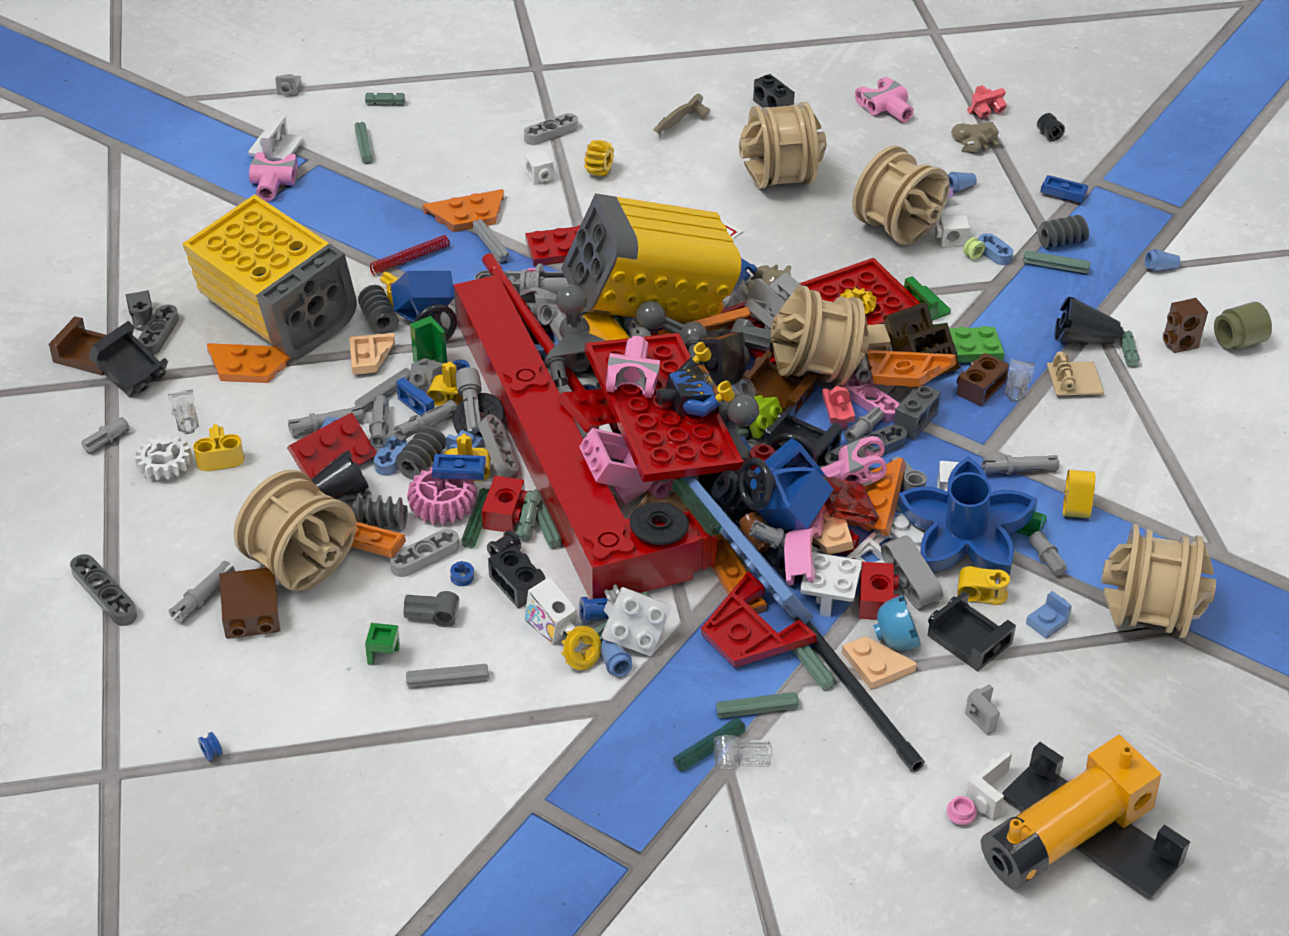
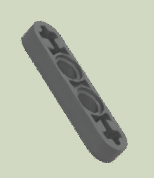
M893 424L835 448L825 454L824 466L839 461L838 454L842 447L866 437L874 436L883 441L885 448L883 455L897 450L906 444L907 430L901 425ZM869 444L866 449L870 452H876L880 447H874Z
M81 554L71 560L70 567L73 577L115 624L127 626L136 620L137 611L134 602L92 556ZM96 579L103 580V582L98 585L90 584L93 580ZM109 594L117 595L112 600L103 599L105 596Z

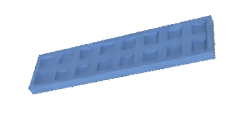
M689 476L678 479V483L690 494L693 501L699 507H702L703 513L713 524L715 523L718 531L729 541L739 556L744 559L747 566L759 577L758 579L773 594L776 601L793 619L799 617L805 624L813 618L811 613L696 477Z

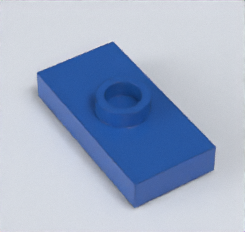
M1047 175L1040 192L1056 196L1060 199L1082 203L1087 194L1088 185Z
M404 377L396 381L398 400L415 413L422 415L435 408L434 400L426 395L422 389H418Z
M435 454L432 478L484 480L486 456Z

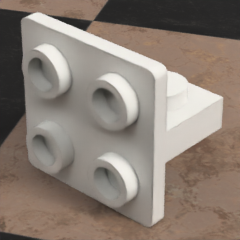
M277 115L248 153L249 156L255 157L257 152H264L266 159L280 161L287 155L295 153L303 142V137L288 134L286 116Z
M812 552L816 571L814 582H808L807 576L804 574L800 592L817 596L816 604H821L820 615L830 617L834 599L854 601L861 560Z
M622 587L616 602L607 601L604 612L609 618L601 636L604 640L651 656L672 607L667 603Z

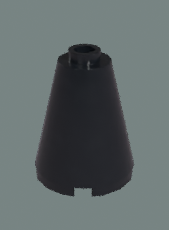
M1068 296L1061 305L1060 311H1063L1061 318H1057L1054 337L1057 341L1061 343L1114 344L1116 340L1121 339L1123 327H1121L1120 321L1074 297Z
M349 450L342 452L311 479L325 495L344 503L355 500L358 493H362V498L372 494L368 489L369 485L356 462L353 463L351 459L352 454Z

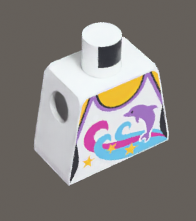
M548 577L528 590L524 620L552 644H555L562 638L566 639L567 631L575 628L577 610L555 582Z

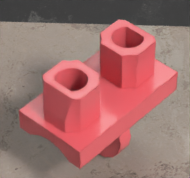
M983 85L977 86L975 93L972 94V105L967 108L969 114L976 113L980 119L990 115V108H993L997 114L1002 113L1007 106L1003 99L1006 91L1004 88L991 91V89H987Z
M835 386L833 390L822 389V396L830 423H835L842 426V429H847L848 422L855 421L849 391L846 387Z

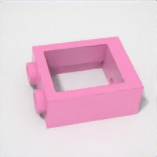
M592 428L579 446L596 482L641 492H647L654 482L642 481L621 434ZM610 458L623 460L624 464L611 461Z

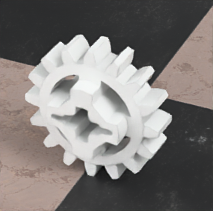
M168 434L166 438L157 435V439L148 438V444L141 443V449L135 451V461L141 474L146 473L147 478L155 475L156 480H159L161 476H165L166 479H169L172 474L179 476V470L186 471V464H191L190 446H188L186 440L181 441L180 436L172 439L171 434Z

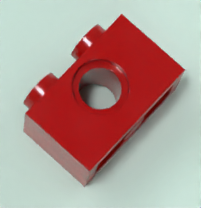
M494 476L482 508L483 529L499 532L514 531L516 523L519 524L522 506L526 504L524 499L528 491H525L524 480Z
M861 562L859 619L877 620L879 608L886 601L898 596V594H894V591L898 590L899 578L898 575H894V564Z

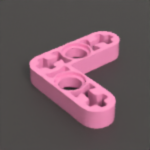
M854 372L843 386L849 391L850 400L868 412L874 407H880L885 414L882 421L894 422L895 409L900 404L876 388L880 384H874L872 378L866 382H861L860 378L857 379ZM867 397H873V398H876L877 400L871 401V400H867L866 398H867Z

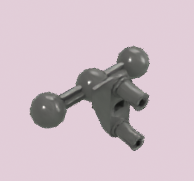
M571 284L562 287L556 297L558 308L562 313L566 314L559 327V333L563 339L553 347L545 359V365L551 370L552 379L556 387H560L559 378L561 379L562 386L568 383L565 368L570 367L574 373H581L591 366L585 353V343L606 341L590 334V326L587 320L580 315L586 308V293L583 288Z
M646 301L637 308L636 321L640 327H644L648 331L662 328L672 334L679 333L691 358L696 355L694 347L699 343L698 339L710 338L706 328L701 323L691 321L683 325L667 317L664 308L658 302ZM744 345L745 367H747L750 361V353Z
M739 394L734 396L732 401H721L719 414L742 460L745 462L750 458V451L738 436V430L734 429L737 426H749L756 421L759 415V405L750 395Z

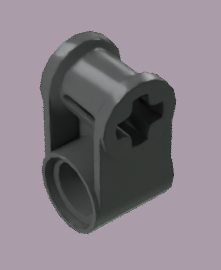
M149 290L125 294L129 314H131L136 330L143 331L153 316Z

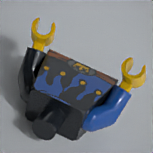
M699 342L694 347L696 355L693 358L690 357L679 369L668 375L666 388L656 391L658 404L671 403L676 413L680 416L695 415L704 417L706 415L718 414L719 406L722 404L721 401H732L735 396L729 381H724L717 387L704 364H698L700 361L707 362L711 358L709 348H706L703 342Z

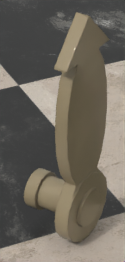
M696 94L688 103L675 109L666 118L663 117L653 130L661 135L662 131L674 126L687 114L695 111L704 119L710 113V109L702 104L703 96Z

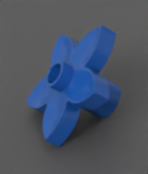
M969 456L959 462L951 471L948 478L947 491L923 486L908 489L898 495V505L903 515L916 527L926 530L922 538L920 553L932 572L948 569L957 564L964 555H968L978 567L982 569L1003 570L1009 576L1014 556L1013 542L1009 533L1023 528L1031 520L1036 511L1038 500L1024 492L1015 490L991 492V485L986 473Z

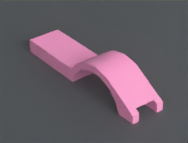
M827 500L808 529L793 530L786 535L784 554L788 586L794 584L796 575L806 574L808 582H814L816 571L812 558V538L821 537L823 514L826 510Z

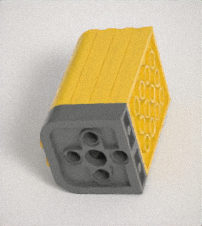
M595 193L561 270L568 285H577L583 288L586 293L587 304L583 312L636 318L637 308L643 302L655 301L664 308L667 317L685 324L721 314L725 306L723 303L724 298L730 296L739 279L741 255L737 246L733 243L731 235L728 234L727 228L722 223L718 212Z
M255 194L182 243L184 251L187 253V260L192 268V274L196 280L198 291L292 358H300L307 355L350 322L356 311L357 299L345 253Z

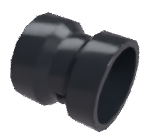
M1045 113L1037 121V128L1050 141L1060 139L1065 132V126L1052 113Z

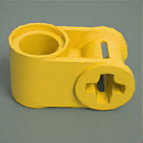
M972 566L964 567L959 572L957 596L965 591L969 594L968 602L989 603L993 605L1004 604L1008 599L1006 588L1010 584V576L1003 570L982 569ZM997 577H999V584H996ZM995 590L998 591L997 598L995 597Z

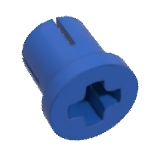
M580 597L579 614L582 624H589L593 620L608 619L609 616L604 612V608L609 600L607 598L588 599V597Z

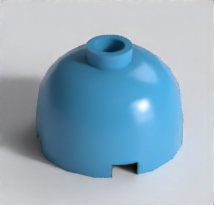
M904 595L886 601L878 610V623L873 625L878 640L884 639L888 647L897 651H907L921 647L920 639L911 613L907 609Z

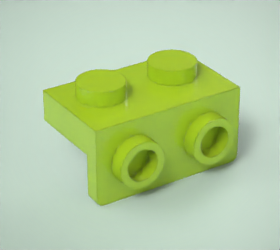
M762 395L753 397L759 405V415L756 421L749 425L754 439L763 436L766 428L772 425L777 420L778 415L783 412L778 397L763 398Z

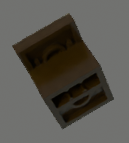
M927 302L883 316L893 351L953 354L956 357V364L940 375L960 368L948 323L933 324Z

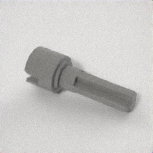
M468 367L456 372L457 393L463 397L467 431L477 434L480 431L479 423L481 422L478 394L482 391L478 370Z

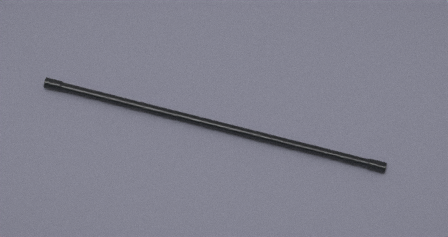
M789 615V617L793 620V622H796L797 620H801L799 617L793 619V618ZM811 621L807 622L805 625L817 637V642L811 643L812 646L894 747L897 755L911 772L921 769L925 763L924 759L911 743L906 741Z

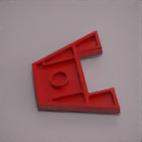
M749 571L701 627V635L734 668L817 642L816 634L801 620H797L777 633L748 605L766 593L764 585Z

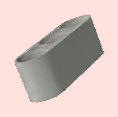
M905 535L881 545L882 558L885 563L894 564V575H898V584L913 607L919 609L943 598V590L939 581L909 536Z

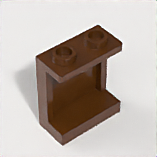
M74 316L49 343L52 360L57 364L103 376L105 373L89 358L92 345L107 335L85 329L83 318Z
M767 350L762 357H757L752 369H747L743 374L741 393L751 397L762 395L763 398L778 397L783 412L791 405L795 407L796 414L814 392L818 375L809 371L804 379L792 374L790 376H782L778 372L777 365L770 362L772 352Z
M268 568L219 573L222 623L225 638H240L280 632L276 577Z

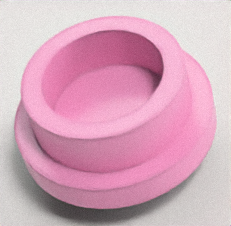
M958 796L949 802L946 813L952 822L959 825H967L975 820L977 810L971 799L965 796Z

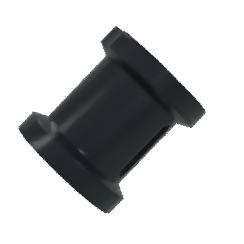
M507 530L503 533V537L487 544V551L490 557L514 545L520 550L522 548L520 538L512 530Z

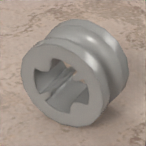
M617 584L613 585L612 590L606 589L604 591L610 602L615 603L620 592Z

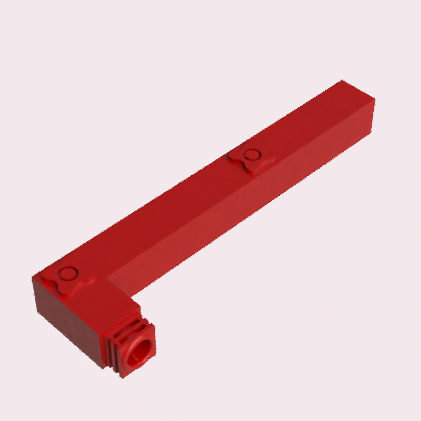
M499 275L453 284L457 324L490 393L502 402L505 410L504 422L536 489L540 491L562 537L561 541L589 599L607 598L604 591L606 589L612 590L615 584H617L620 590L624 587L638 593H643L693 580V573L698 572L699 569L705 570L707 567H715L718 550L716 534L710 520L704 515L701 507H697L696 510L690 509L687 512H683L688 519L689 527L685 536L677 542L666 545L650 544L639 539L632 532L630 518H624L608 485L595 481L579 447L583 437L572 416L558 401L560 393ZM662 521L653 522V524L658 526L665 525Z

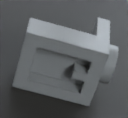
M292 74L276 76L277 95L297 96L302 83L301 76H294Z
M426 358L412 363L409 382L418 389L428 392L433 378L437 375H442L443 363Z
M990 684L981 689L977 688L969 694L965 714L987 736L996 731L1000 715L996 706L991 703L993 687Z

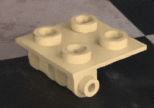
M1057 352L1053 363H1047L1056 396L1104 394L1094 361L1068 362L1069 358L1066 353Z

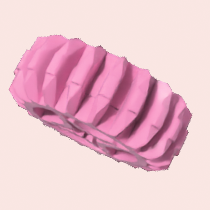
M430 467L428 472L421 470L420 475L414 476V480L409 482L407 493L409 508L414 512L415 517H421L423 522L430 520L432 525L436 522H441L444 525L448 521L454 524L455 519L463 520L464 515H470L471 509L475 508L477 497L473 480L432 478V467Z

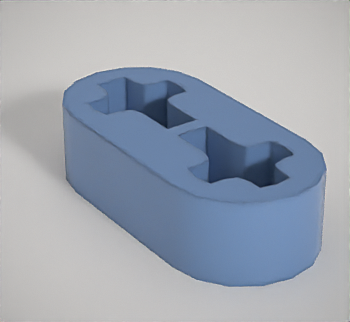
M985 233L979 236V241L985 243L983 254L998 265H1008L1011 263L1013 249L993 234Z
M395 436L386 439V444H383L384 447L380 448L374 457L375 471L379 475L388 476L397 471L396 457L407 446L406 439L399 441Z

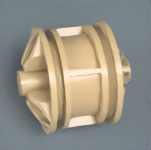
M800 102L798 106L764 107L762 109L759 106L751 107L748 125L744 126L739 139V155L741 159L749 158V161H744V166L758 188H765L767 184L800 183L803 181L806 184H811L815 182L818 166L822 163L827 143L825 132H817L818 129H821V124L808 102Z
M889 146L876 154L860 175L852 199L854 216L863 223H869L873 226L884 225L887 234L892 236L896 242L901 245H911L925 236L940 217L949 194V177L939 167H932L928 164L917 166L916 159L901 146Z
M798 286L781 307L771 326L772 346L779 374L782 376H790L792 374L793 376L800 377L806 371L818 373L821 381L831 383L834 387L844 386L864 358L869 346L867 320L862 300L857 297L849 299L839 297L834 302L821 299L819 292L809 290L806 286Z
M284 470L265 479L247 497L235 521L234 541L240 553L251 560L263 564L276 576L279 583L293 591H303L314 587L333 574L343 562L354 541L356 517L350 506L343 501L325 495L303 472Z
M1132 524L1127 543L1119 544L1109 555V560L1105 559L1101 583L1118 586V590L1106 587L1103 590L1114 625L1121 627L1123 620L1128 617L1129 626L1135 627L1137 621L1164 626V632L1172 633L1175 626L1177 628V637L1185 638L1191 620L1201 617L1207 610L1209 603L1213 602L1215 595L1216 579L1201 576V573L1214 574L1203 537L1196 535L1190 545L1188 536H1181L1179 542L1153 537L1152 530L1148 529L1145 530L1142 537L1139 533V525Z

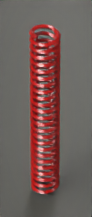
M446 234L439 236V238L436 237V239L434 238L417 246L415 245L405 249V251L402 250V252L399 251V253L371 262L370 271L375 275V273L384 272L391 269V267L403 265V263L410 262V260H416L419 256L422 257V255L425 256V254L428 255V253H434L441 250V248L449 247L450 241Z

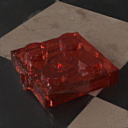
M822 476L834 488L824 503L830 517L875 526L879 516L863 484L857 481L841 480L837 477Z

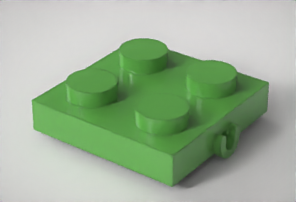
M995 327L949 328L959 362H973L975 359L978 360L984 353L1001 361L1004 360V351Z

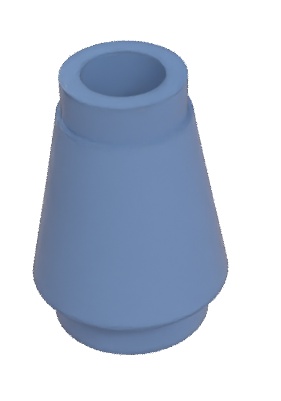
M950 172L948 174L949 187L953 188V193L974 186L977 182L974 173Z
M1157 249L1148 251L1145 255V267L1151 271L1177 269L1180 266L1181 259L1179 255Z
M607 640L602 641L601 654L608 673L616 677L628 674L632 668L631 656L619 645Z

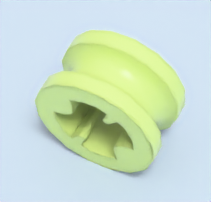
M972 237L964 245L963 253L976 260L983 254L985 243L979 241L976 237Z

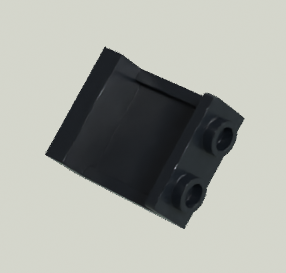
M129 321L92 345L89 358L128 397H131L136 392L140 394L146 390L149 383L154 379L156 381L160 380L167 372L165 369L168 360L163 358L159 361L133 335L135 326Z
M721 332L719 337L698 339L699 342H703L706 348H709L711 351L710 360L707 362L700 361V364H704L716 386L718 387L724 381H729L731 385L740 382L745 373L743 332Z
M790 405L784 412L778 415L777 420L772 425L766 428L763 435L765 444L770 446L771 441L780 434H797L813 445L817 453L816 464L822 466L825 454L840 446L842 426L833 423L827 431L795 418V407Z
M963 591L957 597H952L939 611L935 610L930 615L927 636L978 672L1013 644L1016 625L1007 619L998 626L968 604L969 594Z

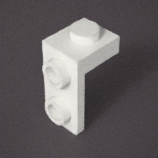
M1008 751L1000 757L995 756L992 758L985 769L980 773H973L967 781L968 790L966 797L973 801L977 811L984 813L991 820L1000 815L1004 795L991 785L1009 771L1012 754Z

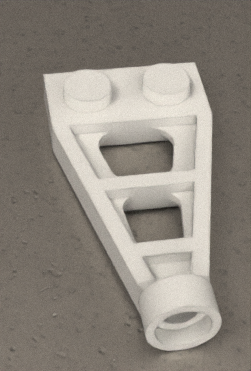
M901 513L893 518L889 536H883L879 530H875L846 558L866 562L861 556L870 551L879 559V561H876L877 563H885L879 545L887 538L894 540L905 535L912 539L920 552L924 532L913 525Z

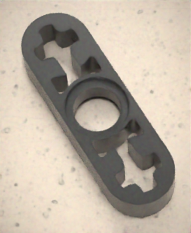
M170 304L160 306L139 336L138 340L153 355L161 350L178 323L177 308ZM159 328H162V329H163V330H161V331H153V330L159 329Z

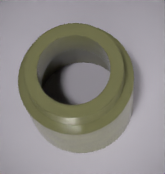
M1254 301L1224 310L1214 321V333L1222 347L1239 350L1266 342L1272 333V322L1267 309L1261 303Z

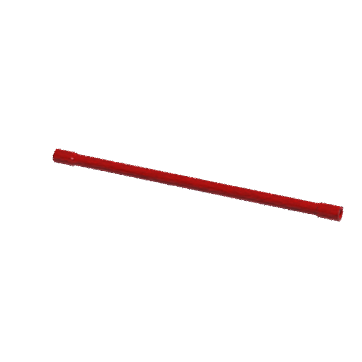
M492 253L484 255L482 263L492 276L499 275L517 312L548 355L555 346L502 270V266ZM570 367L565 368L568 378L567 385L571 391L586 390Z

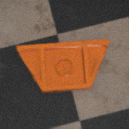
M504 190L474 193L468 196L423 204V212L426 215L429 213L433 214L437 222L446 225L453 232L473 229V222L482 219L487 226L496 224L498 213H500L501 201L504 200Z
M207 343L208 354L212 358V363L217 370L220 381L269 383L276 373L286 367V362L292 358L275 346Z
M867 351L873 383L884 386L920 387L956 364V357L953 354Z
M903 458L887 463L886 474L881 479L858 490H848L843 509L848 525L860 526L867 531L873 528L879 530L881 535L889 536L906 467ZM882 466L872 470L871 472L880 471L882 469Z

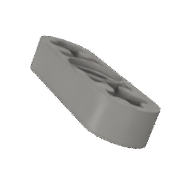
M566 113L528 126L524 129V141L530 145H537L574 132L578 128V117L574 114Z
M489 414L479 423V429L495 470L500 476L510 478L519 470V465L502 422L496 416Z
M443 529L399 550L393 558H390L391 572L398 577H405L455 553L459 549L458 533L452 529ZM422 550L431 551V553L426 556L418 554Z

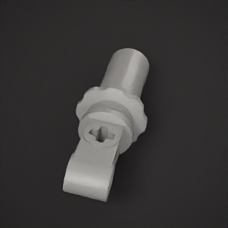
M538 264L533 272H528L527 269L504 271L507 277H510L509 280L519 294L520 291L529 287H539L557 294L562 287L568 285L563 272H545L542 264ZM488 270L480 271L475 275V280L492 275Z

